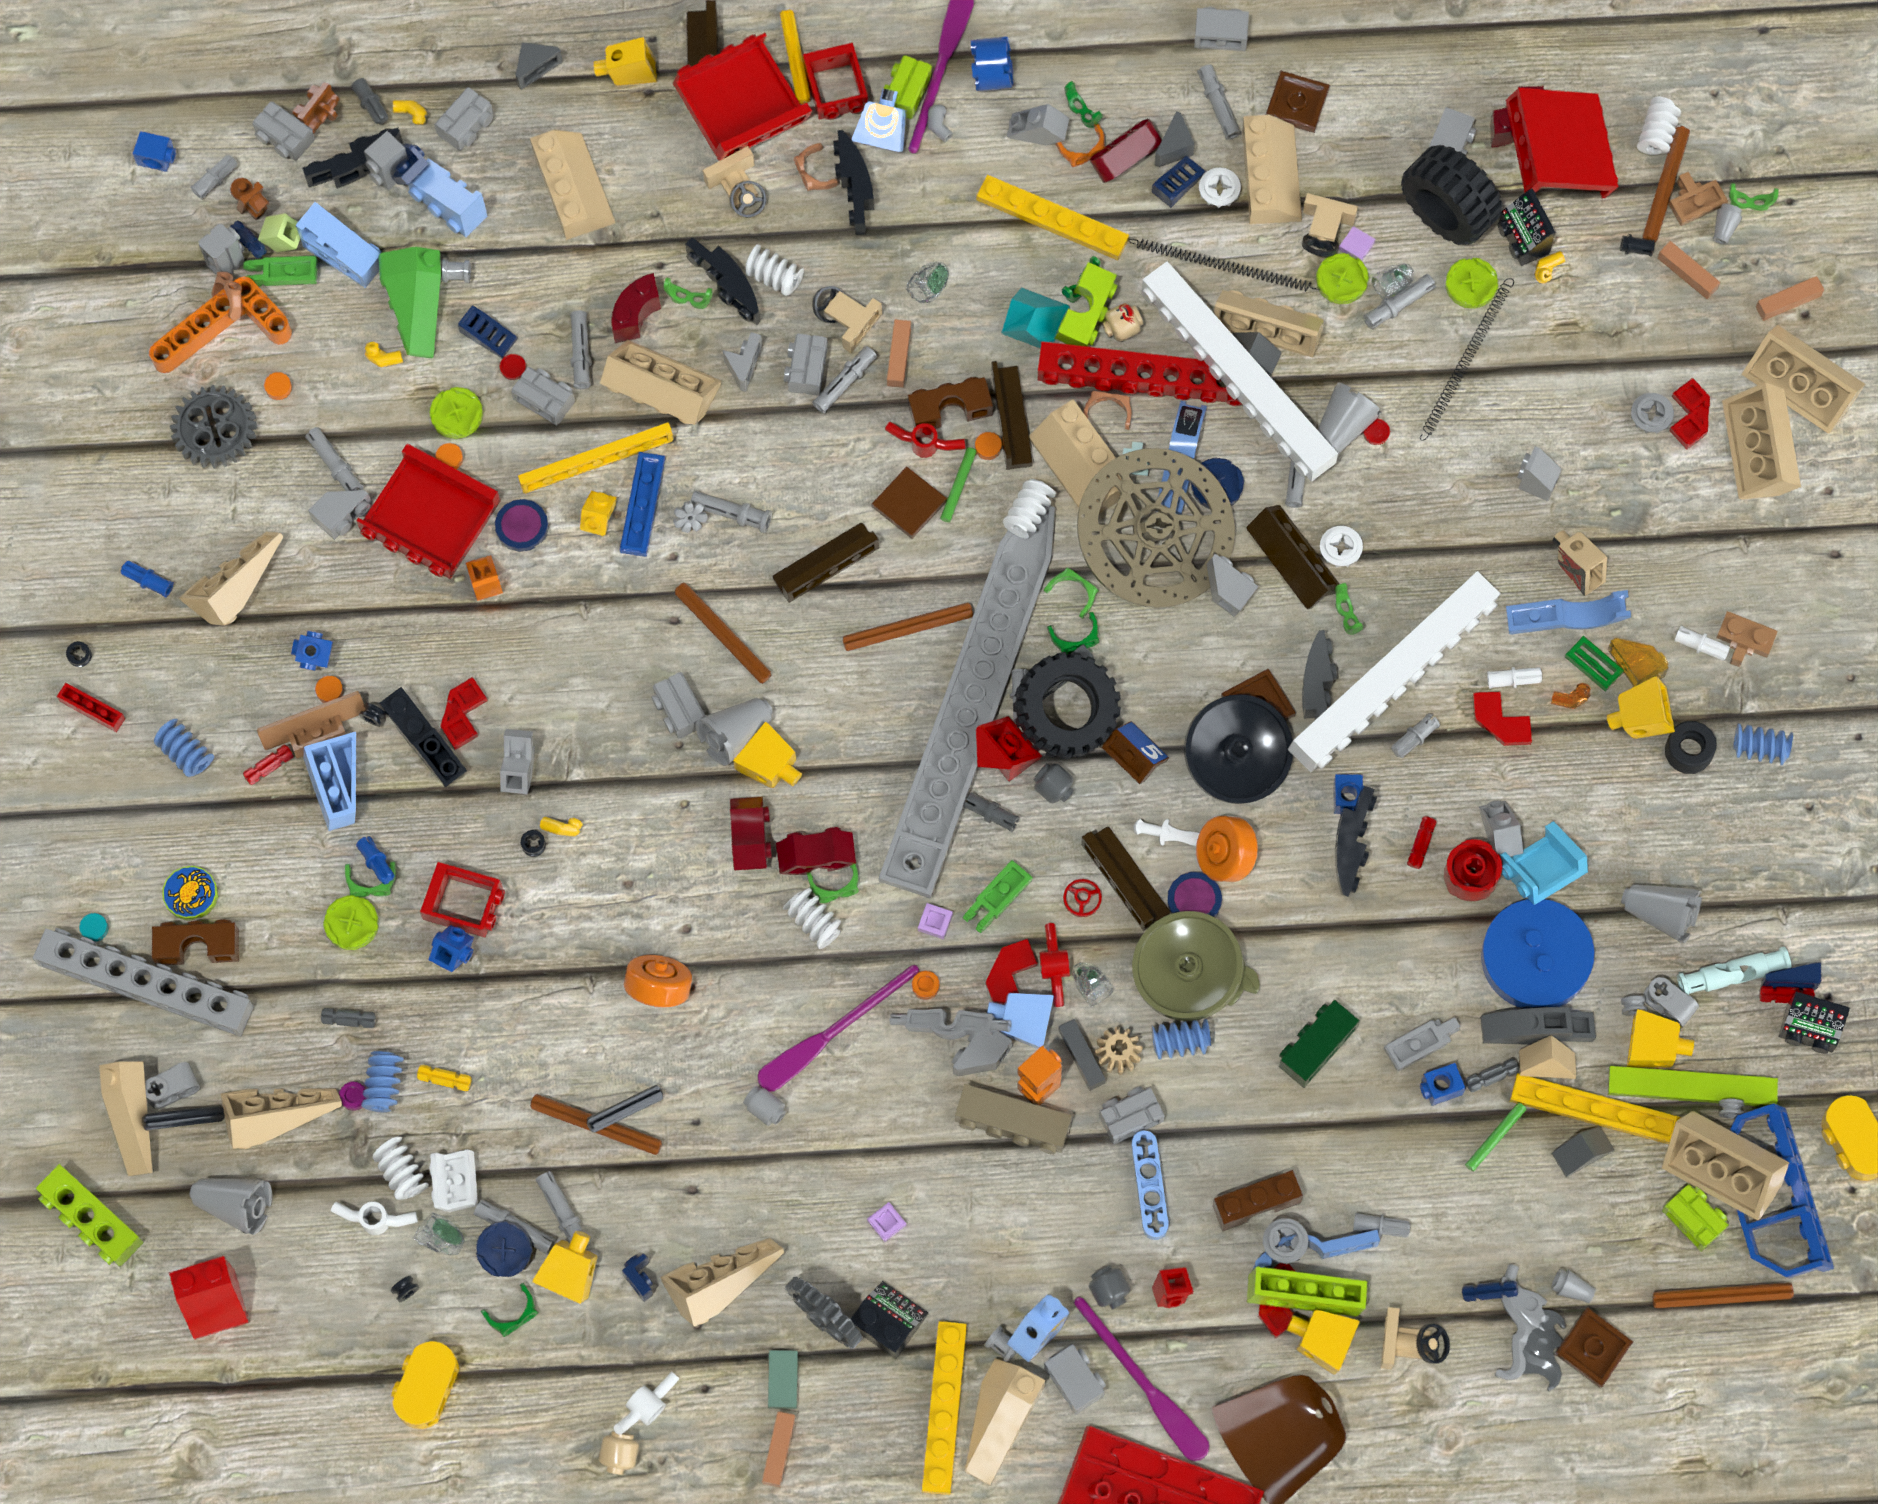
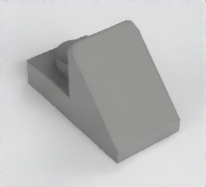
M752 332L748 341H743L740 354L723 350L724 362L740 390L744 392L748 388L762 348L761 335Z

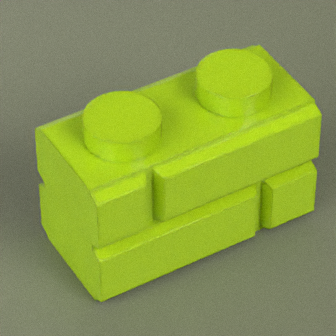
M904 55L900 63L896 62L891 71L893 79L890 85L885 84L884 89L897 91L894 107L905 109L906 118L913 119L932 77V66Z
M1688 1184L1664 1206L1662 1212L1702 1252L1729 1225L1725 1222L1727 1220L1726 1215L1719 1208L1715 1207L1713 1209L1706 1202L1707 1196L1700 1188H1693Z

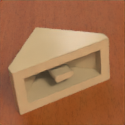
M1550 1035L1519 1050L1520 1076L1576 1079L1575 1053Z

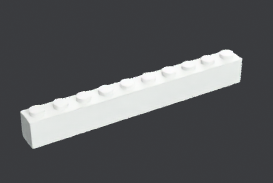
M1168 261L1142 279L1141 293L1144 299L1150 304L1153 303L1159 309L1158 313L1166 323L1170 322L1176 328L1177 336L1183 342L1187 341L1191 345L1192 351L1198 360H1204L1207 363L1213 377L1217 380H1222L1226 385L1229 395L1233 399L1238 398L1243 404L1245 413L1250 418H1255L1261 424L1262 432L1268 438L1272 437L1276 441L1277 447L1283 456H1289L1292 459L1296 470L1301 476H1307L1312 482L1336 464L1338 455L1336 450Z
M1477 571L1295 738L1288 750L1310 772L1317 767L1323 769L1332 760L1331 754L1336 749L1341 752L1351 742L1349 737L1354 732L1359 735L1370 724L1367 721L1373 715L1379 717L1388 708L1386 703L1391 698L1396 701L1407 690L1404 686L1408 682L1416 683L1424 675L1425 671L1423 669L1428 664L1433 667L1443 657L1441 652L1446 647L1451 650L1462 639L1459 636L1465 630L1468 633L1471 632L1479 624L1478 618L1482 614L1488 616L1498 606L1495 601L1501 593Z

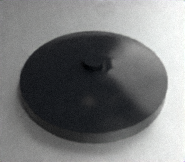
M1229 695L1210 702L1193 718L1185 736L1184 757L1192 779L1206 794L1225 803L1246 804L1267 797L1285 780L1292 764L1293 754L1288 748L1293 740L1285 719L1269 703L1249 695Z

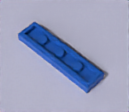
M638 453L620 545V553L647 557L665 464L664 455Z

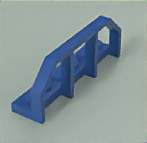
M1773 1103L1737 1115L1730 1131L1739 1135L1746 1121L1767 1114L1770 1115L1767 1117V1123L1770 1131L1775 1133L1778 1143L1775 1144V1150L1778 1157L1789 1162L1784 1179L1786 1184L1791 1186L1794 1197H1791L1793 1210L1750 1223L1748 1215L1737 1210L1751 1259L1787 1278L1796 1277L1815 1270L1821 1272L1833 1270L1834 1265L1786 1108ZM1800 1216L1802 1224H1799V1229L1803 1239L1807 1240L1810 1251L1807 1252L1810 1264L1786 1270L1759 1255L1752 1231Z

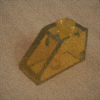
M1618 638L1611 640L1608 651L1616 663L1624 670V674L1633 687L1655 676L1660 680L1665 677L1668 671V661L1653 646Z

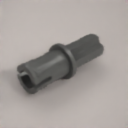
M359 78L355 80L351 88L361 101L362 109L367 110L375 124H384L388 120V114L380 104L379 96L373 93L366 79Z

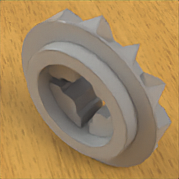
M1646 393L1639 396L1631 408V419L1635 422L1636 428L1643 429L1645 433L1655 432L1658 434L1664 429L1667 430L1674 417V410L1670 401L1657 393ZM1653 405H1655V414L1658 416L1649 421V415L1645 412H1649Z
M1287 1218L1278 1219L1266 1228L1263 1235V1246L1266 1254L1275 1262L1289 1264L1298 1261L1306 1253L1308 1235L1304 1227L1297 1221ZM1280 1234L1285 1238L1295 1235L1290 1242L1291 1250L1286 1246L1276 1248L1281 1240Z

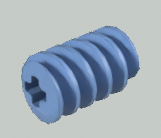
M172 719L165 723L156 733L154 744L161 748L165 755H169L168 758L172 762H176L177 768L183 770L185 776H195L204 771L214 760L215 756L210 753L204 757L207 748L202 746L197 749L200 741L194 739L189 742L193 734L191 732L183 734L186 727L183 724L175 727L178 719Z
M1738 723L1735 730L1733 749L1736 751L1737 758H1740L1743 751H1746L1748 760H1751L1753 754L1757 753L1759 762L1763 760L1765 755H1768L1769 763L1772 764L1774 759L1779 757L1780 765H1784L1791 752L1793 732L1786 739L1784 731L1780 730L1775 737L1773 729L1769 728L1764 735L1763 728L1758 727L1753 734L1751 725H1747L1742 732L1741 724Z
M1208 1019L1203 1020L1202 1027H1200L1197 1020H1193L1191 1028L1188 1027L1186 1021H1182L1180 1030H1178L1174 1022L1170 1024L1169 1031H1167L1164 1024H1160L1158 1032H1156L1152 1025L1154 1051L1159 1060L1162 1059L1163 1051L1167 1052L1169 1058H1173L1174 1050L1178 1051L1180 1057H1184L1185 1049L1188 1048L1191 1055L1195 1056L1197 1047L1200 1048L1202 1054H1206L1207 1047L1211 1046Z
M373 1051L370 1053L373 1056L368 1059V1064L371 1067L366 1070L367 1076L370 1077L365 1080V1086L368 1089L363 1091V1096L366 1100H363L361 1105L362 1108L370 1111L386 1113L391 1111L389 1106L398 1104V1101L390 1097L391 1095L399 1094V1090L393 1088L392 1084H399L401 1080L393 1075L402 1072V1068L395 1066V1063L403 1062L404 1058L390 1052Z

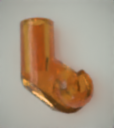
M1579 683L1576 686L1577 688L1569 694L1554 691L1551 704L1570 709L1578 708L1590 698V686L1586 683Z

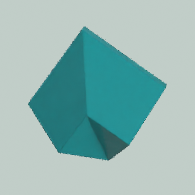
M1021 287L1011 299L1001 334L1041 349L1042 341L1055 343V335L1063 316L1070 309V305Z

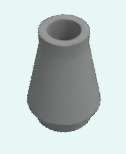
M1722 204L1721 208L1717 209L1714 242L1722 245L1728 244L1730 237L1742 219V210L1731 204Z
M1559 1269L1551 1285V1290L1556 1291V1295L1584 1301L1588 1304L1593 1299L1596 1288L1587 1284L1569 1269L1566 1271Z

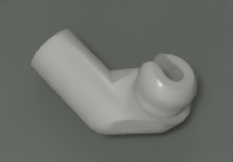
M941 104L933 105L928 111V128L945 143L953 135L943 125L946 108Z

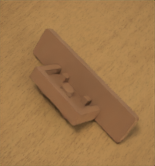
M355 691L257 729V733L265 750L291 742L296 758H300L304 754V746L345 735L346 732L342 722L359 716L361 711H365L364 703L359 691Z

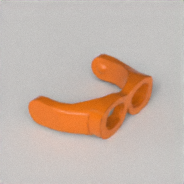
M1099 124L1094 125L1099 141L1088 153L1071 152L1066 150L1061 142L1056 143L1060 154L1070 162L1072 167L1088 162L1095 153L1105 147L1104 133Z

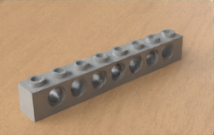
M55 928V931L45 929L33 956V960L38 966L236 1036H242L254 1008L248 999V995L233 990L232 993L223 991L221 985L210 981L207 984H203L197 981L198 978L183 972L181 975L172 973L171 968L162 964H157L156 967L146 964L147 960L137 955H131L130 958L121 955L122 952L111 946H106L105 949L95 946L96 942L85 937H81L80 940L70 937L71 934L63 929ZM74 949L71 957L62 958L65 950ZM100 958L96 966H87L90 959ZM117 967H125L123 974L113 976V971ZM142 976H151L150 981L147 984H138V981ZM167 985H176L174 992L170 994L163 993ZM194 993L202 994L198 1002H189L190 996ZM218 1003H227L225 1010L221 1012L214 1011Z

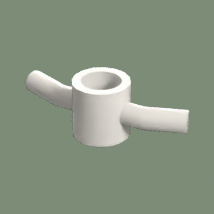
M335 1202L331 1208V1212L346 1220L360 1222L363 1229L371 1235H380L389 1226L399 1227L418 1223L416 1212L398 1216L388 1215L385 1208L377 1202L364 1204L360 1211H354L338 1202ZM379 1212L382 1214V1218L377 1224H368L367 1217L371 1213Z
M670 1372L653 1391L645 1385L640 1387L626 1404V1408L631 1412L614 1426V1431L621 1435L639 1419L646 1426L651 1424L666 1406L661 1398L674 1386L679 1378L673 1372Z

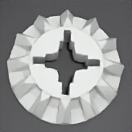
M1214 168L1207 171L1199 182L1201 198H1204L1208 205L1213 204L1218 208L1224 205L1230 206L1233 201L1238 199L1241 190L1240 180L1237 175L1226 168ZM1219 180H1221L1222 187L1226 188L1222 191L1221 196L1218 195L1217 189H1212L1217 187Z
M1346 526L1330 528L1323 534L1320 541V554L1323 555L1327 563L1335 565L1336 568L1339 566L1349 567L1355 561L1357 562L1363 549L1362 539L1359 534ZM1344 538V546L1349 549H1344L1340 556L1337 552L1338 549L1333 546H1338L1341 539Z

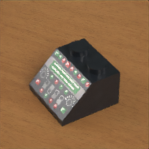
M1532 188L1502 210L1499 222L1497 223L1501 236H1506L1509 242V251L1514 259L1517 258L1521 266L1550 255L1556 233Z
M1795 992L1786 1006L1778 1037L1785 1039L1784 1041L1791 1045L1800 1046L1804 1044L1810 1046L1813 1051L1818 1053H1833L1840 1040L1850 1007Z
M882 1281L864 1299L850 1320L864 1338L894 1359H897L929 1313Z

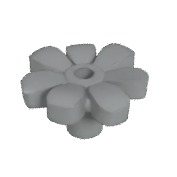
M687 501L682 507H676L674 514L677 518L673 520L675 527L681 528L682 532L685 533L690 532L691 527L695 531L702 528L700 522L707 521L706 512H702L704 509L702 504L697 502L693 505L691 501Z

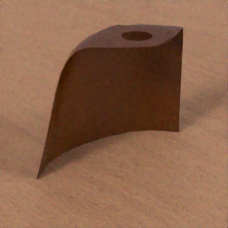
M1295 1375L1212 1407L1218 1430L1234 1460L1252 1486L1264 1491L1262 1497L1269 1504H1284L1327 1466L1342 1450L1346 1442V1432L1334 1401L1309 1376ZM1322 1398L1329 1402L1332 1413L1326 1410L1322 1403ZM1317 1409H1319L1323 1418H1317L1315 1415Z

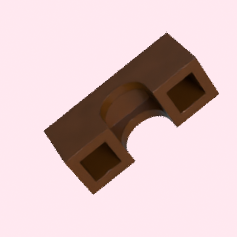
M970 377L957 384L944 383L938 386V388L931 390L919 389L908 395V407L914 428L922 423L930 424L935 429L941 428L940 412L945 407L952 405L958 406L964 411L967 422L993 416V405L985 377Z
M220 919L212 924H204L202 921H189L187 925L163 922L160 926L152 927V959L156 965H184L185 951L194 943L207 945V956L211 963L239 962V929L235 922L231 920Z
M1291 1170L1216 1197L1213 1200L1212 1207L1223 1232L1248 1223L1252 1217L1263 1212L1274 1210L1276 1213L1298 1205L1302 1202L1303 1194L1295 1174Z

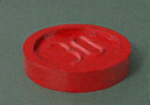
M517 354L506 355L500 362V372L508 380L521 378L526 370L525 360Z
M1376 419L1363 431L1365 440L1373 445L1385 443L1390 435L1389 425L1382 419Z

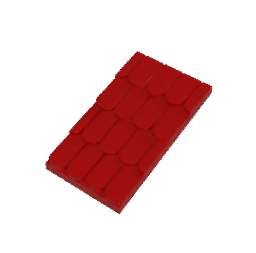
M1086 1426L1058 1504H1260L1264 1491L1097 1428Z

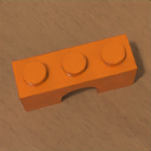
M1042 1045L1018 1067V1076L1021 1079L1017 1083V1089L1032 1104L1040 1106L1061 1086L1062 1065L1060 1063L1062 1060L1058 1054L1052 1049L1047 1051Z

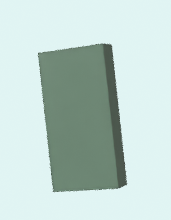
M769 1350L768 1409H797L798 1351Z

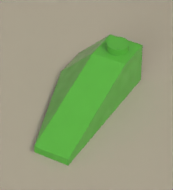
M415 246L380 253V281L382 287H386L390 298L388 301L390 309H394L398 320L397 328L405 351L410 356L432 359L434 356L441 279L440 250Z

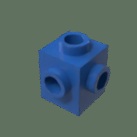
M307 631L306 636L300 635L299 640L294 639L291 655L296 656V662H301L300 668L316 671V666L328 668L333 641L322 639V633ZM311 645L316 648V653L313 656L307 654V648Z
M450 925L443 932L439 931L432 941L433 948L428 960L453 972L462 963L466 964L473 954L471 945L474 937L465 933L463 929Z

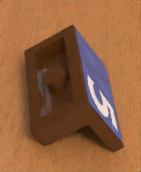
M1132 721L1116 728L1101 747L1139 784L1144 783L1157 766L1167 762L1169 759Z

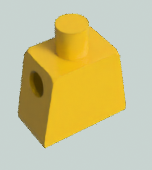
M644 37L609 45L605 48L606 59L593 62L595 75L609 74L615 85L657 82L656 59Z
M1657 676L1619 694L1618 703L1620 711L1607 715V721L1611 730L1623 727L1635 739L1675 732L1667 687Z
M767 722L760 727L733 760L735 770L770 788H774L781 779L793 787L802 776L801 772L792 767L796 761L795 751Z
M1637 1009L1633 1016L1626 1067L1670 1068L1675 1063L1676 1054L1692 1057L1694 1040L1679 1038L1680 1024L1678 1022Z
M576 1230L570 1242L565 1240L557 1242L532 1282L579 1304L587 1300L597 1261V1255L586 1250L590 1236Z
M1314 1310L1308 1321L1293 1315L1286 1331L1301 1337L1296 1349L1298 1352L1335 1375L1340 1371L1360 1321Z

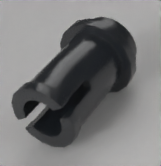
M1628 234L1627 236H1622L1620 251H1623L1626 255L1630 252L1652 256L1653 252L1651 251H1654L1655 240L1632 237V234Z

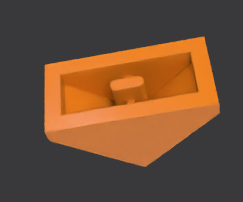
M491 555L466 562L477 601L503 593Z

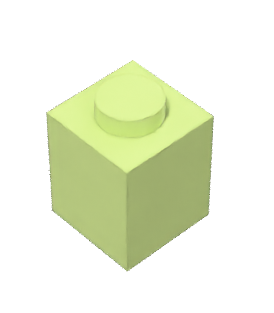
M287 214L268 216L265 218L258 240L276 252L297 249L300 241L296 228L298 221Z

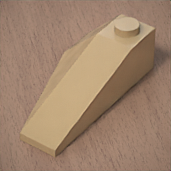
M265 532L241 549L239 558L229 562L225 561L219 565L221 571L208 579L204 576L180 597V600L210 624L229 625L244 608L280 544L283 535L279 532Z
M115 1062L99 1065L102 1099L128 1176L152 1173L149 1130H144L142 1125V1117L148 1114L143 1062Z
M336 1088L301 1089L297 1094L284 1092V1089H274V1094H258V1089L221 1093L227 1133L233 1149H248L254 1145L263 1144L342 1106Z
M771 1238L737 1248L735 1254L720 1257L719 1254L711 1256V1262L695 1266L694 1262L683 1265L662 1276L661 1281L681 1316L693 1326L704 1324L710 1318L718 1315L784 1254V1250Z
M994 1359L981 1383L965 1473L989 1486L991 1485L1045 1387L1044 1379L1020 1366Z

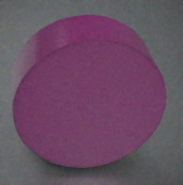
M352 1081L341 1087L339 1097L343 1107L347 1110L357 1111L362 1108L361 1104L363 1100H366L363 1096L365 1087L362 1084Z

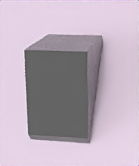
M522 42L515 74L520 90L563 63L561 50L556 46Z
M1176 111L1155 154V166L1157 167L1182 160L1185 156L1191 157L1194 155V141L1182 114Z
M1260 332L1233 333L1232 335L1271 377L1282 352Z
M1600 1126L1577 1134L1552 1152V1155L1567 1178L1611 1154L1615 1149Z

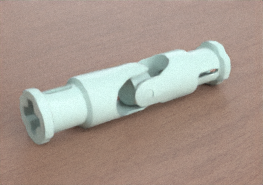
M1783 946L1779 948V951L1767 954L1762 952L1730 960L1727 963L1702 967L1698 972L1686 975L1679 973L1677 982L1679 989L1688 995L1702 990L1709 992L1727 987L1730 984H1739L1763 978L1765 974L1789 969L1791 968V960L1786 947ZM1747 965L1748 968L1743 973L1740 966Z

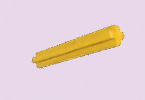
M791 9L783 10L780 12V19L795 96L800 104L810 102V93L794 12Z

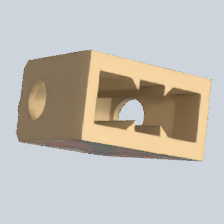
M1562 530L1554 536L1552 541L1558 547V564L1584 596L1606 582L1607 556L1582 532H1577L1570 537Z

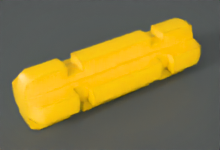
M423 1064L419 1066L417 1071V1078L420 1081L429 1082L431 1080L433 1084L450 1088L456 1086L458 1090L468 1091L472 1082V1078L469 1075H457V1072L436 1067L432 1069L431 1066Z

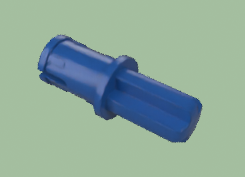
M126 561L122 565L121 574L139 583L141 588L145 589L147 587L165 598L171 593L174 583L155 574L153 569L147 570L131 561Z
M367 836V839L366 837L361 838L357 842L356 847L364 856L367 868L374 871L379 881L383 884H388L394 879V873L385 861L386 855L378 850L372 837Z

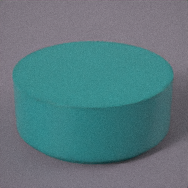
M98 913L87 914L82 918L79 925L83 937L94 942L104 939L109 929L105 918Z

